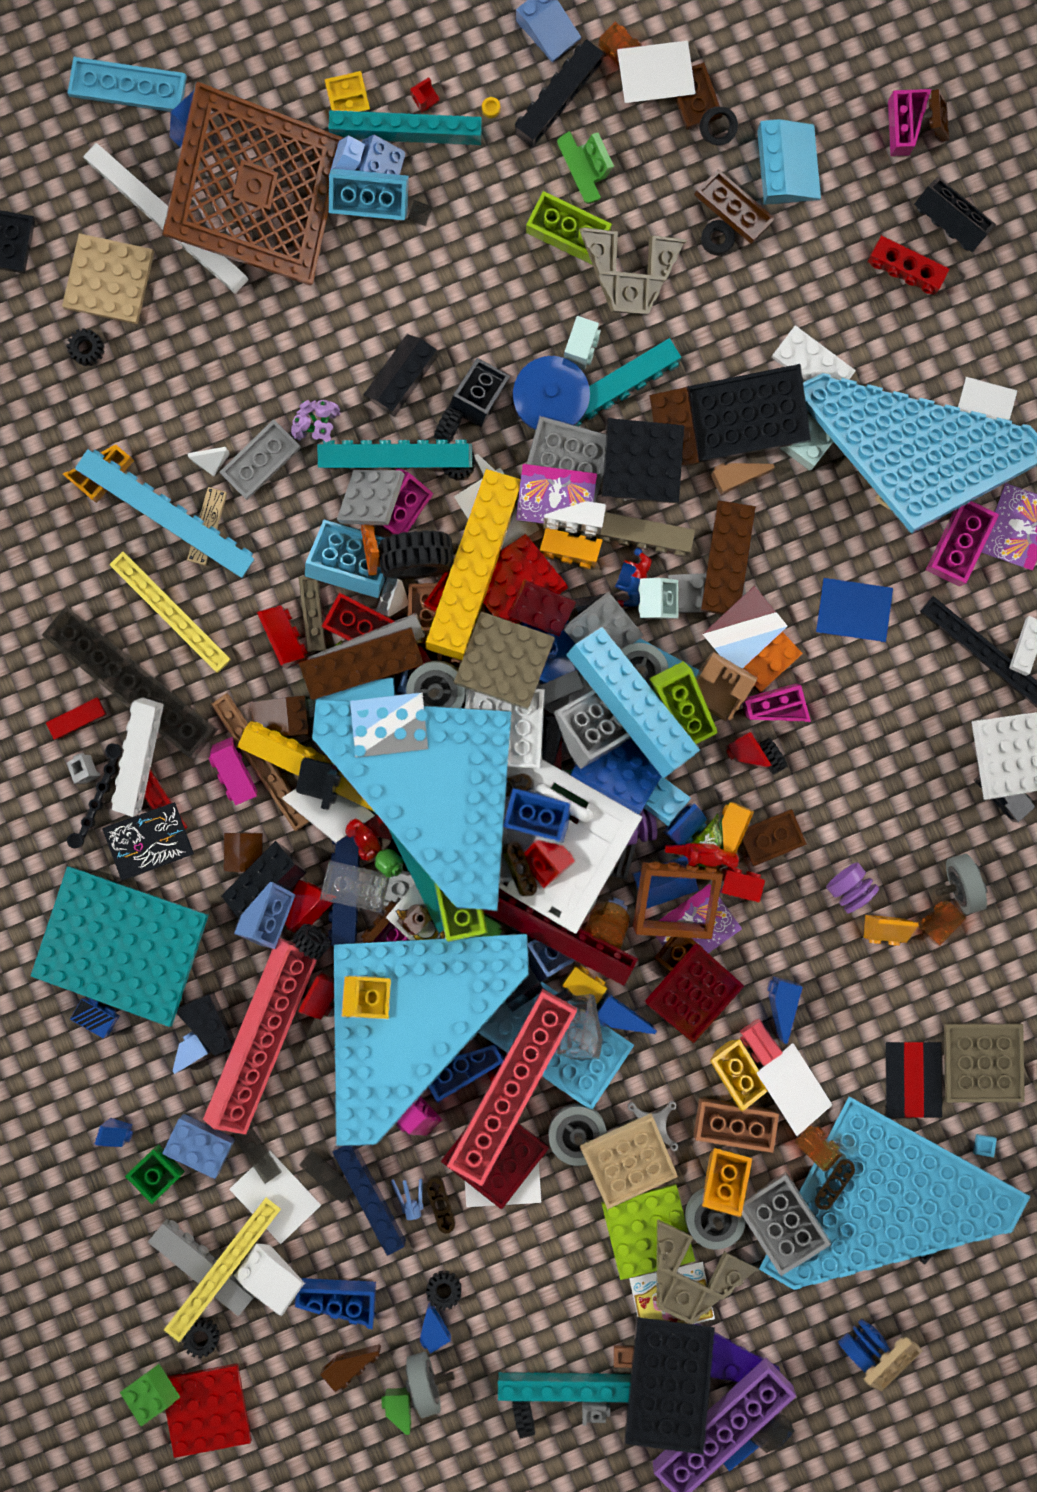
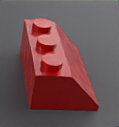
M280 605L257 612L281 666L288 669L299 664L301 661L307 660V649L304 643L300 644L298 640L300 633L297 627H293L290 622L292 616L288 608L284 609Z

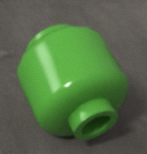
M383 849L376 855L375 866L385 877L391 878L401 874L404 860L393 849Z

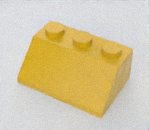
M740 1039L728 1041L714 1052L710 1062L740 1111H744L768 1092L757 1074L759 1071Z

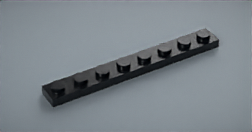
M934 596L930 597L919 612L1037 708V680L1031 675L1025 676L1010 669L1012 660L937 598Z

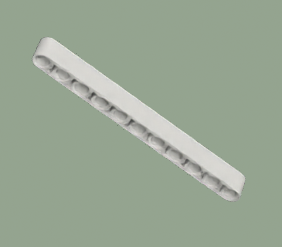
M95 143L83 156L86 162L163 229L168 206L100 145ZM175 240L235 294L249 280L226 257Z

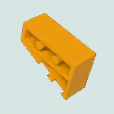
M116 444L101 452L104 455L103 459L110 463L112 460L121 466L120 471L123 473L134 462ZM75 468L63 473L67 479L96 503L107 492L106 489L78 472Z
M546 528L540 552L547 559H554L556 557L561 559L563 563L572 564L574 562L580 564L579 567L591 569V567L595 568L602 540L597 539L595 542L586 539V536L580 535L577 537L570 535L568 532Z

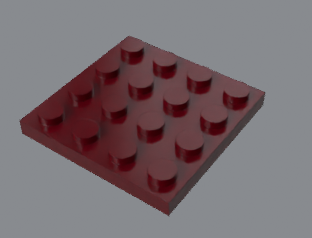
M695 943L644 1002L694 1044L744 988V985L699 944Z
M517 1121L482 1186L458 1172L452 1171L502 1210L547 1152L549 1146ZM467 1127L464 1129L461 1135L457 1138V1140L454 1142L451 1148L441 1159L440 1162H442L445 1166L448 1165V1162Z

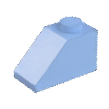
M349 135L340 140L331 170L334 168L355 171L360 163L365 144Z
M193 1031L183 1036L184 1041L179 1044L173 1067L174 1074L211 1052Z

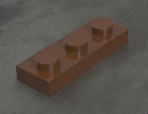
M398 897L395 902L391 900L385 907L386 912L384 915L379 914L373 921L374 926L372 929L367 928L361 935V938H363L361 943H372L390 922L386 916L401 898Z

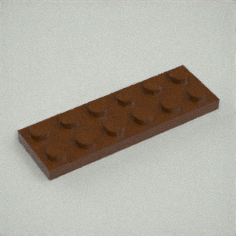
M718 500L701 611L723 615L743 596L756 506Z
M412 627L299 662L311 700L424 664Z

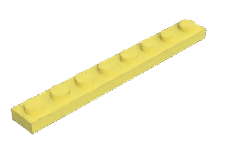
M122 552L109 564L216 673H219L231 661L125 552Z
M265 1197L165 1327V1332L178 1342L182 1340L279 1213L280 1207Z

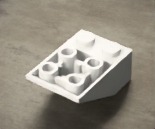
M585 501L545 514L543 525H547V528L558 530V527L566 528V531L570 533L583 531L585 535L596 536V534L601 533L606 504Z

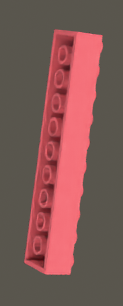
M279 938L276 948L272 949L203 1118L213 1129L245 1135L248 1131L317 961L314 958L310 959L309 955L306 957L304 952H300L299 948H296L295 944L291 941Z
M544 989L541 990L453 1152L447 1167L477 1184L483 1185L574 1018L577 1007Z

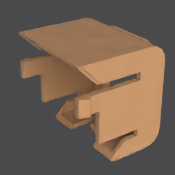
M715 652L707 657L695 677L709 712L724 721L734 718L733 714L739 709L742 702L745 701L757 681V677Z

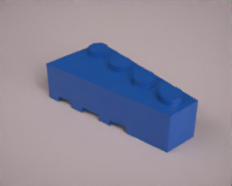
M495 1044L458 1055L428 1087L435 1100L439 1102L499 1066L505 1058L499 1047Z
M301 1278L305 1284L295 1297L296 1308L316 1314L330 1315V1318L344 1319L351 1324L357 1325L358 1323L373 1330L376 1282Z

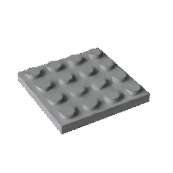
M539 416L526 464L597 473L593 501L595 502L604 473L606 434Z

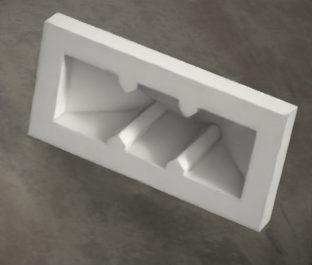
M226 447L188 453L191 461L212 476L216 475L229 456V451Z
M387 577L376 612L390 617L408 606V599L402 580Z

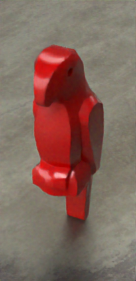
M353 819L347 824L345 829L346 835L348 837L354 835V841L359 847L358 853L361 859L370 861L382 850L376 833L362 821Z
M687 843L686 845H666L665 853L685 855L688 858L689 866H695L700 863L712 867L721 864L729 867H738L739 864L737 854L724 851L713 844Z

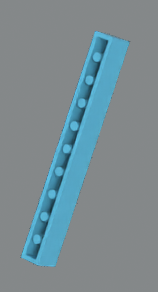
M87 449L75 467L78 472L243 579L255 560L252 557V552L246 548L239 549L235 546L237 543L229 537L226 539L219 536L220 531L212 526L207 528L203 525L204 521L195 515L193 518L186 514L188 510L179 504L175 507L170 503L171 499L161 493L158 496L153 492V487L147 483L140 484L136 481L138 478L132 473H123L120 471L121 466L112 460L108 463L103 459L104 455L94 449L91 452Z

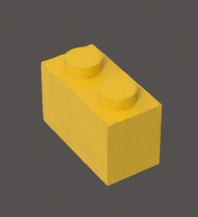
M574 965L562 982V986L569 988L571 993L595 1008L607 990V987L604 985L606 982L598 976L595 978L588 974L590 971L582 965L579 967Z

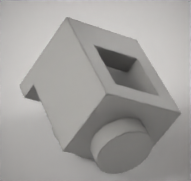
M80 753L73 756V759L67 762L74 784H87L100 777V773H97L91 755Z
M582 1402L583 1425L587 1426V1423H606V1417H610V1404H606V1402Z

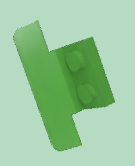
M569 131L559 137L557 143L584 202L591 204L599 201L601 198L594 183L605 179L614 165L598 132L592 134L585 145L577 147Z

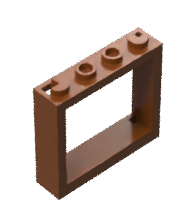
M653 861V863L642 862L633 921L636 935L712 939L723 877L720 869L707 865L689 866V863L687 865H679L675 862H668V864H662L657 861ZM651 876L712 880L705 924L644 920Z

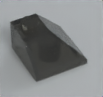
M779 1412L750 1440L764 1452L768 1453L782 1447L795 1430L790 1420Z

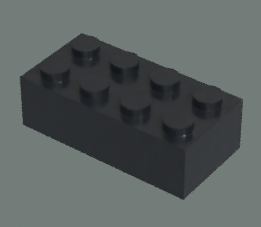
M275 841L221 897L240 920L244 911L269 882H273L289 891L307 872L287 848Z

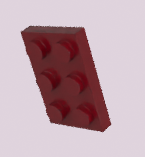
M524 579L508 615L559 637L576 602L573 599Z

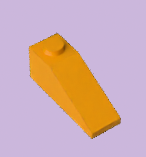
M734 802L725 805L722 811V815H724L722 819L724 851L737 853L755 811Z

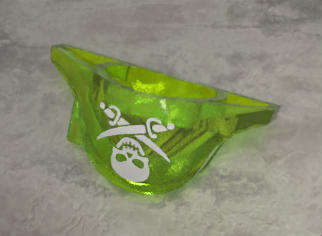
M718 813L702 834L692 843L722 846L723 833L719 827L720 816Z

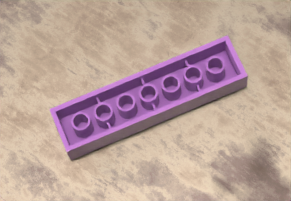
M767 1358L763 1359L708 1410L704 1455L664 1450L653 1460L654 1474L671 1492H692L796 1397L793 1385Z

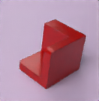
M429 77L410 89L411 98L421 113L440 101Z

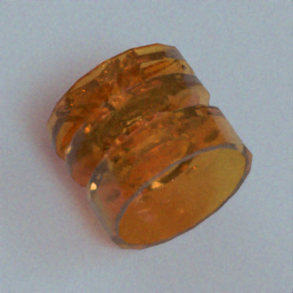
M613 902L598 903L592 909L584 931L621 949L630 924L629 914L623 907Z

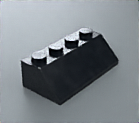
M937 177L914 203L921 214L930 217L932 223L937 227L941 226L946 231V234L950 238L959 241L961 247L966 251L970 250L973 252L996 225L940 177Z
M406 334L363 396L395 417L438 357L437 349L421 338Z

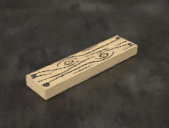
M208 487L199 517L204 521L203 525L207 528H210V526L215 529L218 528L227 492ZM191 545L187 560L207 566L209 557Z

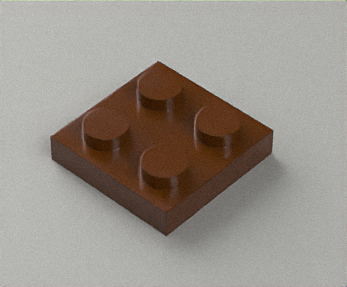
M939 89L932 90L931 99H929V108L933 116L930 118V127L934 129L935 136H938L941 142L949 141L947 102Z

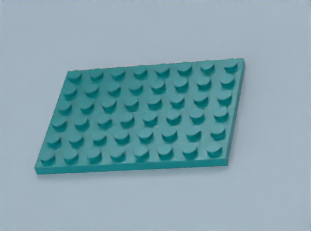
M67 866L31 977L171 1027L209 915Z

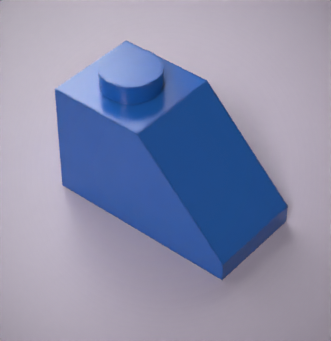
M109 1118L100 1125L94 1145L123 1147L132 1138L133 1131H131L133 1124Z
M429 1302L421 1330L420 1342L423 1348L428 1349L431 1354L451 1341V1333L435 1309V1306L432 1307Z

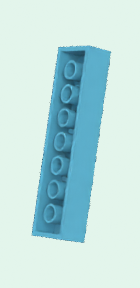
M603 627L575 644L566 654L663 778L667 777L700 751Z

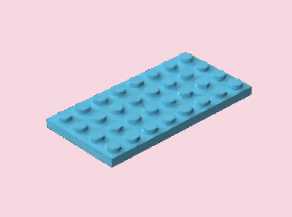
M540 983L544 990L553 995L558 994V992L545 983ZM539 994L514 1012L510 1010L506 1002H503L492 1017L477 1032L508 1053ZM567 1001L569 1004L577 1007V1012L542 1077L585 1107L593 1109L634 1045L609 1027L602 1026L596 1021V1018L571 1001Z

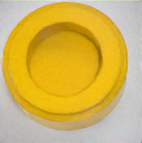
M494 97L484 99L482 102V113L484 116L495 118L499 115L501 110L499 100Z

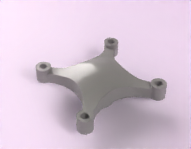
M670 1101L663 1110L651 1113L663 1142L668 1144L672 1151H676L678 1145L667 1134L666 1120L669 1113L676 1109L674 1101ZM633 1102L628 1103V1109L633 1111L638 1119L650 1114L638 1109Z

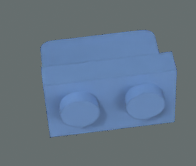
M376 135L362 140L365 146L360 163L355 171L400 175L405 158L404 150Z

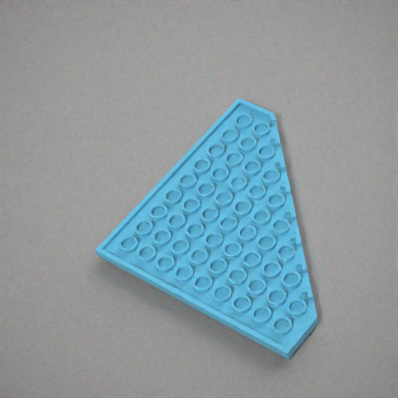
M825 373L804 382L808 412L911 534L1037 466V432L1030 425L1023 424L1019 426L1012 424L1010 420L998 417L996 420L987 418L986 414L971 411L968 413L960 411L959 407L947 404L945 406L936 405L934 401L919 398L917 400L909 398L908 394L893 391V393L885 392L880 387L869 384L867 387L856 384L857 381L841 378V380L830 378L831 375Z
M316 700L312 739L457 908L497 910L512 713L510 711L424 706V710L421 709L416 712V719L419 721L425 720L428 749L362 757L366 749L362 745H354L350 702ZM380 707L377 710V716L380 719L386 718L388 710L385 707ZM400 708L396 712V717L399 720H404L408 716V712L404 708ZM368 709L357 711L358 716L362 718L366 717L369 713ZM363 725L358 726L355 730L356 735L364 737L367 734V728ZM378 727L375 730V735L378 738H384L387 734L384 727ZM397 728L394 735L397 739L402 740L406 737V731L403 728ZM418 729L415 731L414 737L416 740L422 741L425 739L426 733L424 730Z
M526 934L470 937L447 942L446 939L334 945L336 1146L370 1145L380 1142L389 1129L397 1123L406 1110L414 1104L424 1090L431 1085L440 1075L441 1071L449 1065L458 1052L474 1037L484 1023L492 1017L501 1004L509 998L518 985L529 975ZM362 976L391 979L388 1019L342 1017L344 977Z
M848 1096L799 1190L831 1240V1245L780 1276L767 1254L759 1270L796 1290L804 1286L826 1282L830 1279L849 1276L864 1270L868 1271L883 1267V1265L909 1260L913 1257L924 1256L947 1248L950 1249L965 1245L966 1243L992 1238L996 1235L1011 1233L1030 1196ZM840 1160H851L855 1166L854 1175L830 1209H819L815 1204L816 1194ZM842 1164L841 1167L843 1170L841 1174L836 1172L835 1175L840 1176L843 1179V1181H845L846 1178H844L843 1175L846 1171H851L849 1168L850 1164ZM832 1179L829 1182V1186L831 1189L837 1190L840 1188L841 1183L838 1179ZM825 1188L824 1191H827V1194L824 1198L821 1196L819 1197L820 1205H823L824 1203L828 1205V1196L831 1194V1196L834 1197L835 1194L830 1193L827 1190V1188Z

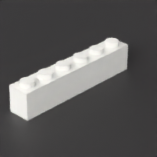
M140 698L135 700L130 707L131 718L126 726L128 732L122 746L124 752L119 761L120 771L115 780V785H117L116 791L111 800L113 811L132 817L141 813L164 704Z

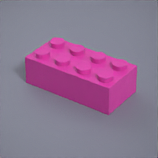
M972 501L954 510L927 565L926 571L959 587L966 584L999 514Z

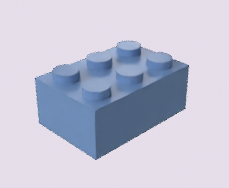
M183 1114L178 1119L162 1154L215 1179L219 1175L236 1138Z

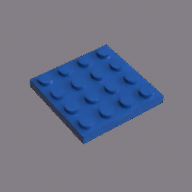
M633 739L628 740L582 769L576 765L570 775L640 815L662 777Z

